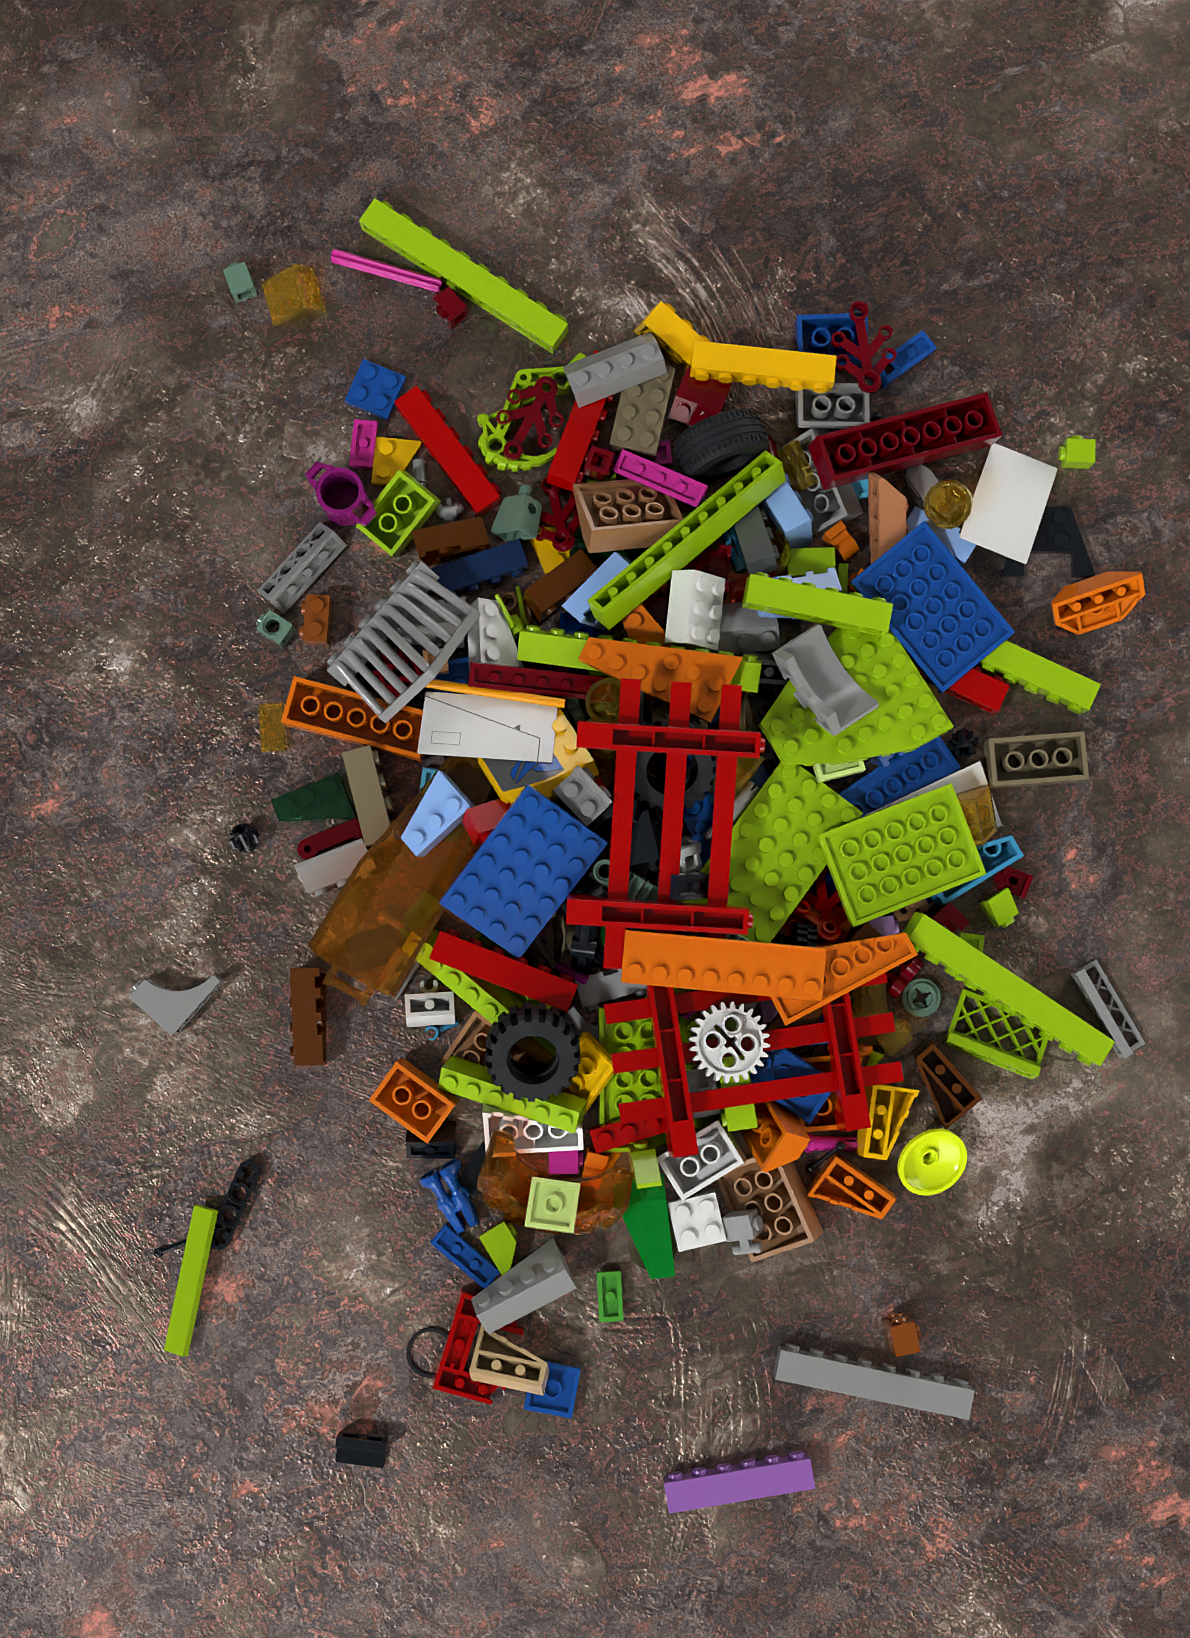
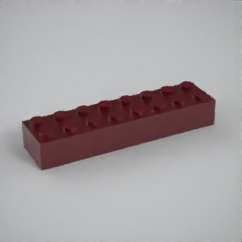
M985 392L819 435L811 442L808 448L824 491L869 479L870 472L880 476L989 447L1003 435L988 393Z

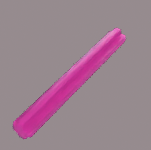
M334 249L331 254V262L435 292L440 291L443 286V280L437 277Z

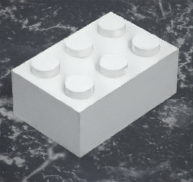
M697 570L672 571L665 643L682 645L692 650H695V648L718 650L725 591L724 578Z
M721 1118L696 1132L699 1154L673 1158L668 1155L667 1150L657 1157V1161L682 1201L742 1165L747 1160L731 1131L728 1132L727 1126L723 1127Z

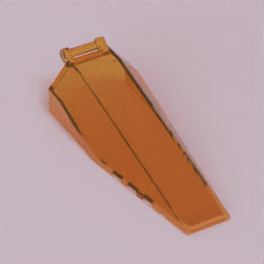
M449 756L438 770L446 772L475 806L486 803L492 785L479 763L469 757ZM438 770L420 789L415 798L408 803L397 819L389 825L385 833L377 839L359 860L307 946L309 951L331 965L323 980V984L334 986L358 1000V1004L363 1007L367 1005L374 991L393 999L396 998L445 910V907L439 903V900L457 878L471 843L463 823H460L425 857L416 856L401 839ZM340 970L366 985L367 988L362 992L336 977V974Z

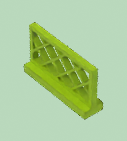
M962 989L942 1045L1026 1078L1034 1079L1038 1077L1041 1070V1060L1048 1040L1044 1037L1035 1040L1030 1028L1023 1023V1027L1012 1031L1007 1021V1018L1012 1015L1004 1014L1001 1009L1002 1004L999 1002L994 1004L981 995ZM965 997L973 999L978 1009L967 1013L963 1005ZM990 1006L996 1008L1001 1018L990 1022L984 1009ZM980 1011L986 1024L975 1029L969 1016ZM965 1018L971 1030L965 1034L954 1030L957 1021ZM1002 1020L1008 1034L998 1038L992 1024ZM987 1027L993 1040L988 1043L981 1041L977 1031ZM1025 1029L1031 1042L1020 1047L1014 1033ZM1010 1036L1016 1049L1010 1052L1003 1050L999 1040ZM1033 1045L1037 1053L1035 1061L1026 1059L1022 1049Z

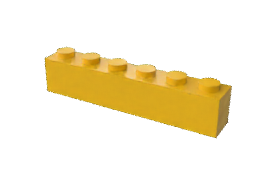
M694 340L690 377H695V379L700 381L715 379L722 383L734 381L742 382L747 386L762 384L769 388H779L781 386L789 387L794 391L809 389L816 393H826L827 391L831 392L834 384L836 356Z

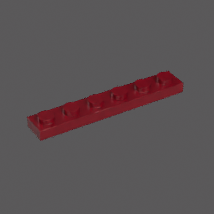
M470 661L468 687L611 702L615 678Z

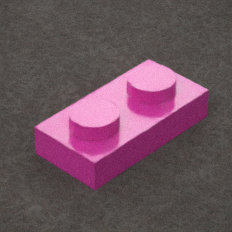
M354 419L349 459L350 467L373 469L378 421Z

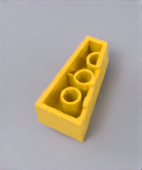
M660 301L649 311L635 328L634 332L639 336L642 333L651 332L659 348L667 351V358L676 364H684V371L686 372L688 366H691L694 340L710 342V340L706 336L696 333L693 330V325L688 320L681 319L676 315L675 309L670 304Z

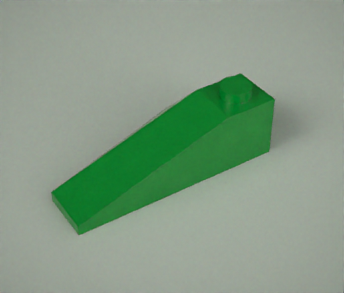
M663 1174L660 1175L661 1186L637 1189L634 1179L615 1184L618 1210L651 1280L675 1277Z

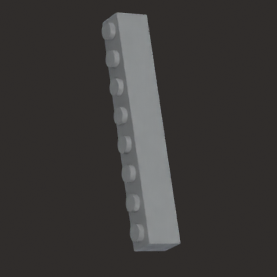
M786 1343L785 1347L778 1346L773 1372L775 1380L966 1420L970 1419L975 1392L968 1385L969 1382L962 1379L954 1378V1381L951 1382L944 1380V1376L930 1373L929 1377L922 1376L920 1371L906 1368L905 1372L896 1370V1366L882 1363L881 1367L872 1365V1361L858 1358L856 1362L848 1360V1356L834 1353L833 1357L824 1355V1351L810 1348L809 1352L800 1350V1346Z

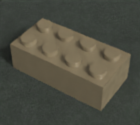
M666 366L667 373L621 392L609 443V451L620 456L622 449L655 463L676 368Z
M1084 731L992 738L983 742L986 779L990 789L1077 783L1089 779Z
M370 745L342 752L365 846L372 850L398 843L397 837L401 836L398 822L392 818L395 808L392 799L389 796L387 797L386 790H389V784L386 776L383 773L381 774L380 768L384 767L381 754Z

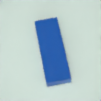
M447 1223L430 1242L484 1289L500 1273L491 1260Z

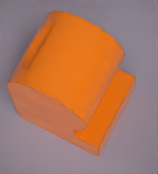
M839 521L826 531L822 537L828 547H835V555L842 562H845L859 551L856 541L849 535L842 521Z
M587 1146L580 1182L599 1187L609 1154H596L594 1147Z

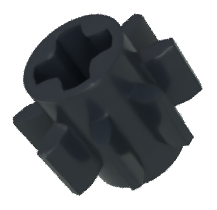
M961 729L951 734L952 740L948 741L949 750H953L954 757L958 756L965 759L972 756V754H976L975 747H979V741L977 737H974V731Z
M246 823L236 825L232 829V833L229 834L231 837L229 842L233 850L238 848L239 852L242 853L253 851L257 847V843H259L257 837L260 835L256 827L251 828Z

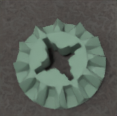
M924 978L910 981L903 990L901 997L904 1008L910 1014L918 1017H926L933 1014L938 1009L941 1001L938 987L932 981ZM917 991L921 994L930 993L924 998L925 1005L921 1002L912 1003L917 997Z

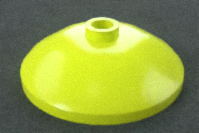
M932 1129L922 1132L910 1140L902 1150L897 1165L898 1176L903 1185L912 1193L924 1196L941 1193L950 1188L961 1177L967 1163V1150L963 1141L949 1130Z

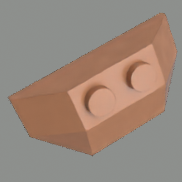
M874 472L869 473L868 481L871 564L909 532L906 522V512L908 511L906 497L883 477Z

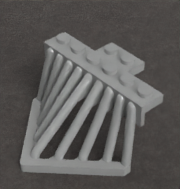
M422 560L418 563L415 561L411 563L405 571L408 575L401 582L398 579L389 589L392 592L391 595L389 594L386 598L382 595L374 604L375 611L372 615L366 614L358 623V633L355 636L351 633L342 643L345 648L339 654L335 651L327 660L329 666L326 671L344 686L349 683L384 723L388 722L436 677L481 615L474 607L436 582L440 577ZM428 590H433L467 614L463 621L426 594ZM421 601L457 629L451 635L419 609L416 604ZM408 613L446 643L442 649L438 648L407 620L406 616ZM398 625L435 657L431 664L396 631L395 628ZM388 637L423 671L420 676L385 642ZM377 649L412 683L409 687L375 654ZM368 660L400 693L397 698L365 665ZM357 672L389 704L385 709L355 677Z

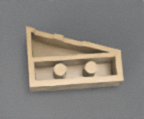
M481 1324L469 1370L471 1379L544 1396L549 1375L548 1363L522 1347L514 1345L503 1336H499L494 1332L488 1334Z

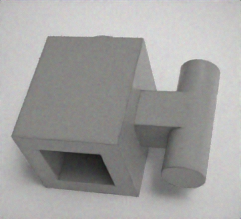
M757 1208L730 1211L721 1218L727 1242L739 1241L740 1245H733L732 1252L734 1255L760 1253L763 1251L761 1242L753 1243L752 1239L762 1233L763 1221L761 1216L758 1215Z

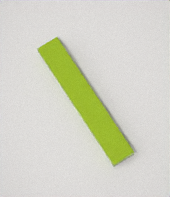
M194 1205L164 1346L165 1351L182 1357L189 1354L218 1210L202 1205Z

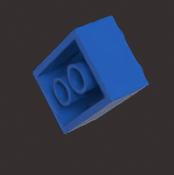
M849 313L796 316L794 323L795 351L835 355L836 357L840 354H845L849 357L851 363L862 368L860 360L842 347L836 348L831 344L832 335L837 331H841L848 340L858 346L855 322L850 319ZM854 313L857 317L862 316V313ZM867 315V318L865 319V325H866V332H867V338H868V344H869V336H868V315ZM837 336L834 338L837 343L842 342L841 337ZM838 360V363L841 366L846 365L845 360Z

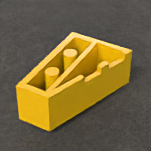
M885 1084L865 1087L871 1128L858 1130L855 1154L867 1158L887 1160L900 1133V1127L904 1119L908 1117L914 1098L918 1096L920 1090Z

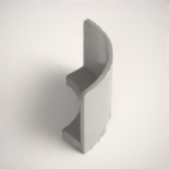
M819 624L811 627L772 653L784 680L789 678L797 690L793 694L804 709L809 707L817 716L815 721L833 736L879 706L878 701L868 695L844 669L833 652L822 626Z

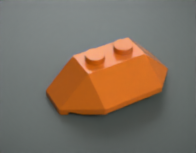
M1108 571L1064 586L1051 602L1054 624L1080 635L1123 620L1134 608L1138 600L1146 595L1142 573Z

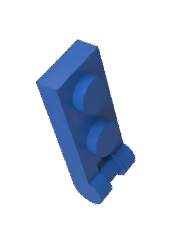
M924 330L895 350L896 358L893 363L888 364L893 372L887 374L883 370L880 374L881 386L883 388L888 387L896 379L936 351V346ZM890 353L889 355L886 356V358H887V359H892L893 356H892V354Z

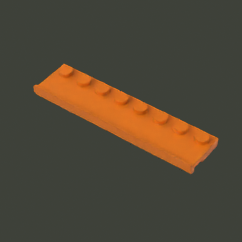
M625 930L621 983L822 1001L827 948Z

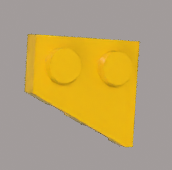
M376 437L372 485L387 486L398 470L406 471L417 451L421 449L422 442Z

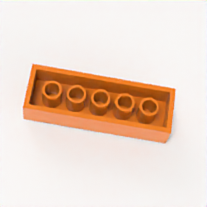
M293 676L281 723L285 726L363 747L370 745L374 750L420 762L423 761L424 754L417 753L423 710L405 705L388 722L384 723L358 693ZM375 698L384 709L389 705L385 700Z

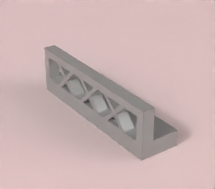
M319 522L262 584L257 592L282 614H285L347 545L333 530ZM324 531L323 535L316 539ZM275 585V587L268 594L267 592L270 590V588Z
M1096 959L1070 973L1107 1037L1115 1041L1112 1047L1119 1058H1127L1133 1054V1050L1145 1044ZM1092 967H1094L1098 974L1096 984L1092 983L1086 973ZM1099 989L1108 991L1110 995L1108 1005H1105L1098 993ZM1111 1009L1119 1011L1122 1015L1120 1026H1117L1111 1016ZM1123 1031L1131 1032L1137 1042L1129 1046L1123 1036Z

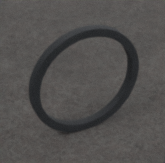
M430 1327L416 1332L409 1340L406 1349V1358L411 1369L416 1374L426 1378H433L434 1374L423 1373L413 1365L410 1358L412 1342L417 1336L425 1332H437L446 1339L448 1335L441 1329Z

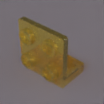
M295 263L262 283L274 326H280L303 312L320 315L326 311L314 269Z

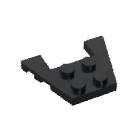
M1045 506L1030 554H1071V578H1090L1095 576V571L1071 506ZM1006 557L1001 578H1022L1024 576V564Z

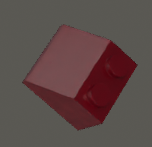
M689 365L668 417L692 426L703 419L722 412L733 382L722 383L715 379L697 380L695 377H690L691 366Z

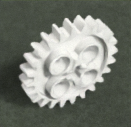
M721 1002L719 1010L712 1005L710 1006L711 1014L705 1010L702 1011L704 1020L696 1018L695 1021L699 1027H692L690 1029L696 1033L695 1037L688 1038L689 1041L695 1042V1046L689 1048V1051H696L697 1053L692 1058V1061H701L698 1069L706 1067L705 1076L715 1073L714 1081H718L723 1076L724 1083H728L730 1076H732L733 1081L738 1083L739 1075L747 1080L748 1071L756 1074L757 1071L754 1066L764 1065L759 1060L760 1057H768L763 1052V1048L770 1047V1044L764 1043L763 1039L769 1037V1034H762L761 1031L766 1027V1024L758 1025L757 1022L761 1016L751 1017L753 1009L751 1008L744 1012V1004H740L735 1009L734 1002H730L726 1009L724 1002ZM727 1018H732L736 1022V1028L732 1032L725 1028ZM715 1025L719 1026L726 1038L734 1039L732 1045L744 1056L743 1060L738 1057L732 1047L724 1046L726 1040L715 1030ZM709 1034H714L717 1037L718 1042L714 1048H710L706 1044V1037ZM744 1037H748L752 1041V1048L749 1051H745L741 1047V1040ZM726 1053L731 1054L734 1059L730 1067H726L722 1063V1057Z

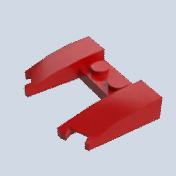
M460 1289L440 1360H438L431 1383L432 1389L491 1405L493 1401L489 1397L501 1386L473 1381L469 1373L470 1369L464 1368L478 1323L481 1324L476 1316L471 1300L477 1294ZM516 1320L500 1328V1330L521 1336L524 1334L523 1327H517Z

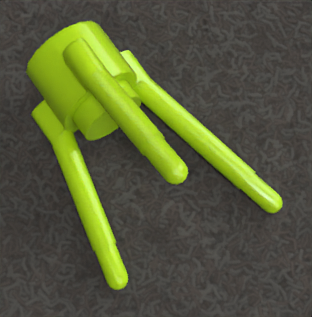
M516 586V593L521 618L517 614L510 616L498 594L495 595L498 605L508 622L513 639L518 638L520 631L526 628L527 625H530L526 618L520 586Z

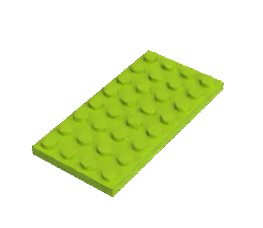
M780 761L733 825L728 905L747 906L749 913H753V926L748 928V935L740 934L750 941L770 943L827 865L816 835L859 819L863 815V812L823 782L818 783L817 778L800 765L784 767ZM710 858L700 872H709ZM707 898L682 900L685 903L707 904Z

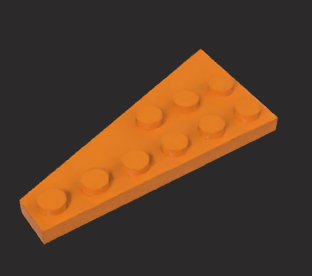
M592 637L588 638L578 658V661L621 681V678L641 679L642 692L669 705L671 681L692 682L690 715L711 724L720 706L721 685L731 684L743 660V657Z
M907 933L822 946L819 948H827L822 1001L771 996L770 998L783 1023L788 1025L918 954Z

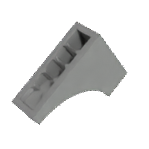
M212 975L207 981L195 988L174 991L159 986L151 979H144V981L139 980L131 988L133 993L129 998L171 1036H176L225 981L219 975Z

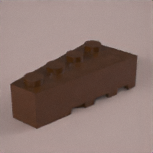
M290 968V1012H292L290 1036H293V1046L290 1047V1060L294 1061V1066L327 1065L326 968Z

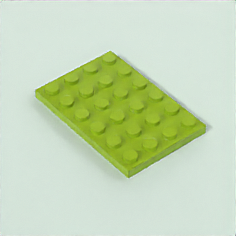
M952 783L816 835L851 927L858 926L986 875Z

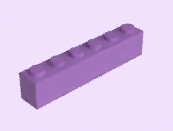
M793 1451L789 1453V1456L785 1457L769 1455L762 1461L755 1462V1459H745L738 1465L731 1466L730 1463H722L716 1465L715 1469L707 1470L706 1467H698L692 1469L691 1473L682 1474L681 1471L668 1473V1477H663L669 1514L816 1489L811 1459L808 1453Z

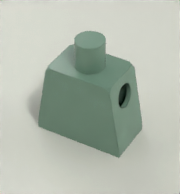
M520 485L518 495L503 499L491 528V533L506 542L517 539L537 538L542 505L532 498L534 489L531 486Z

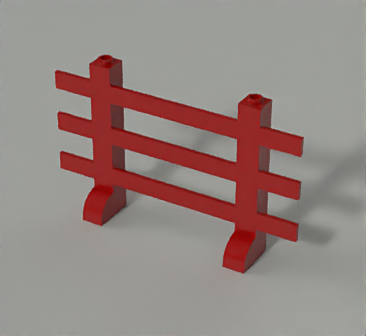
M621 678L618 723L578 720L576 747L616 750L608 897L597 898L593 895L569 893L567 894L566 924L606 926L603 968L622 969L626 928L655 929L656 933L676 934V931L705 932V937L725 939L726 933L748 935V928L753 926V913H749L747 906L728 905L737 757L760 758V753H764L765 738L761 737L760 732L739 731L742 685H721L719 729L689 728L692 682L671 681L668 726L638 725L641 679ZM637 751L667 753L657 901L628 899ZM687 754L717 756L707 904L681 903L678 900L670 899L671 874H679Z
M886 972L859 987L888 983ZM645 985L647 998L603 1005L606 1024L646 1018L651 1020L655 1048L611 1054L614 1074L658 1067L662 1097L618 1104L621 1124L665 1117L668 1155L673 1158L699 1154L693 1113L836 1091L835 1119L837 1130H859L871 1128L865 1087L904 1081L901 1061L861 1067L857 1037L896 1032L893 1012L853 1018L849 992L822 1006L823 1023L762 1031V1034H769V1037L763 1039V1042L770 1044V1047L763 1048V1052L828 1042L832 1072L689 1093L685 1063L700 1060L692 1061V1058L697 1053L696 1051H689V1048L695 1046V1042L682 1043L677 1014L707 1010L712 1005L719 1008L721 1002H724L725 1006L728 1007L730 1002L740 1005L771 1000L770 996L706 990L674 994L673 987ZM724 1037L726 1040V1044H724V1046L732 1047L737 1053V1055H742L732 1045L734 1039ZM744 1037L741 1040L742 1049L749 1051L752 1048L750 1038ZM717 1038L706 1040V1044L710 1048H714L718 1042ZM726 1053V1054L723 1055V1057H730V1056H732V1055L729 1054V1053Z

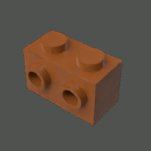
M306 594V601H302L301 613L305 617L304 624H300L299 636L303 638V642L307 646H331L334 600L330 595Z
M893 1312L888 1314V1318L882 1319L888 1347L896 1357L921 1352L918 1339H922L919 1325L915 1324V1321L911 1320L907 1314Z

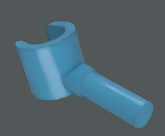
M455 1020V1024L428 1026L425 1031L431 1028L436 1031L435 1037L428 1040H435L445 1030L459 1025L458 1020Z

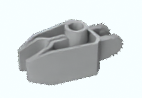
M922 464L906 469L907 490L913 498L914 506L942 520L941 523L946 526L951 515V511L946 504L949 496L947 488L938 481L929 468Z

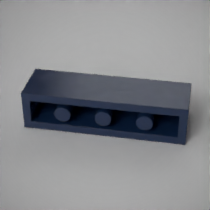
M520 539L430 569L440 577L436 582L459 597L458 594L466 591L468 594L475 593L481 590V586L490 584V586L501 584L504 582L503 579L511 576L513 579L522 577L526 574V571H529V565Z

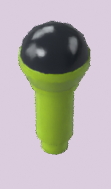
M873 1045V1051L868 1055L867 1066L877 1065L878 1061L880 1062L884 1057V1049L880 1045Z

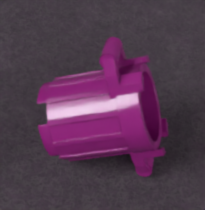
M316 461L305 473L310 485L315 490L321 508L331 522L340 526H353L355 524L367 526L377 514L372 502L368 499V494L361 479L348 468L334 467L331 464L327 465ZM322 469L326 471L318 481L314 479Z

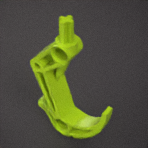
M580 352L569 364L586 356ZM563 366L521 369L516 373L510 390L518 389L520 391L534 387L536 381L543 376H549L554 380L559 377L567 379ZM568 380L563 385L557 384L558 391L556 395H563L570 391L571 387ZM548 384L542 385V389L545 392H549L550 386ZM512 393L510 398L513 401H517L519 396L516 393ZM536 397L522 399L516 405H512L506 400L504 408L501 410L511 411L522 408L524 404L534 401ZM499 411L490 415L485 413L478 415V425L483 428V433L478 441V447L481 449L485 462L488 465L497 464V469L501 471H506L507 469H511L512 472H518L520 469L529 471L532 468L543 466L554 458L557 450L556 447L543 455L529 456L522 454L516 461L507 460L503 455V448L507 443L506 440L516 420L509 421L507 425L497 424V427L494 428L489 420L495 418ZM500 414L501 421L505 422L508 420L506 414ZM493 443H500L502 448L498 451H493L490 449V446ZM512 446L509 447V452L511 454L517 453V450H515Z

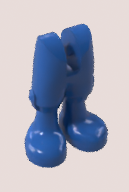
M455 1158L441 1166L439 1173L437 1169H434L422 1175L418 1180L423 1187L430 1188L438 1197L436 1200L437 1208L443 1212L451 1226L459 1234L466 1230L459 1214L460 1211H462L471 1227L479 1224L480 1221L470 1198V1192L464 1186H460L458 1182L457 1172L461 1168V1162L458 1158ZM441 1177L445 1180L448 1187L450 1188L452 1196H450L445 1191L441 1182Z

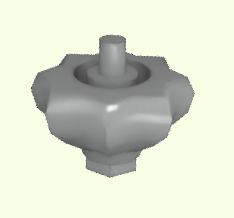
M448 497L446 502L439 504L435 510L439 517L445 519L446 523L457 522V517L463 512L464 507L461 501H451L450 497Z

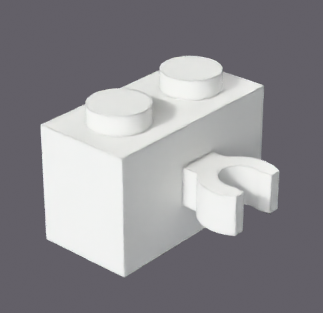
M433 980L432 989H426L424 981H421L420 994H405L407 1027L455 1024L453 991L438 992L436 980Z

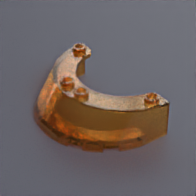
M493 1130L478 1176L477 1190L482 1192V1200L489 1208L500 1210L504 1213L503 1218L525 1227L532 1177L581 1183L574 1234L583 1235L593 1233V1230L598 1227L607 1229L620 1220L629 1207L634 1173L627 1171L623 1167H614L601 1174L582 1178L549 1174L540 1168L530 1165L519 1155L515 1146V1139L508 1132ZM529 1228L545 1233L561 1234V1232Z

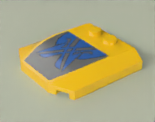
M557 707V717L552 723L555 737L551 763L478 758L480 767L503 802L512 804L527 783L553 801L558 797L552 791L572 773L577 765L581 768L586 767L594 775L593 781L599 779V772L592 756L586 748L576 747L577 733L560 708ZM520 725L514 727L520 731Z

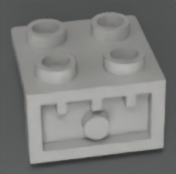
M577 765L572 773L552 792L579 821L588 826L612 803L610 799L611 794L604 786L601 785L599 787L593 781L594 775L586 767L581 768Z

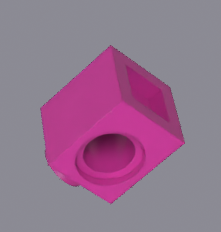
M578 1150L549 1152V1174H578L579 1167H583V1153H578Z

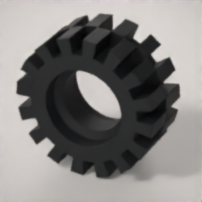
M795 923L792 928L791 939L789 940L790 945L816 947L817 927L809 924Z

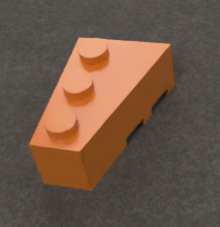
M837 1152L827 1160L807 1188V1196L829 1201L831 1204L851 1208L854 1211L879 1219H883L896 1201L895 1194Z

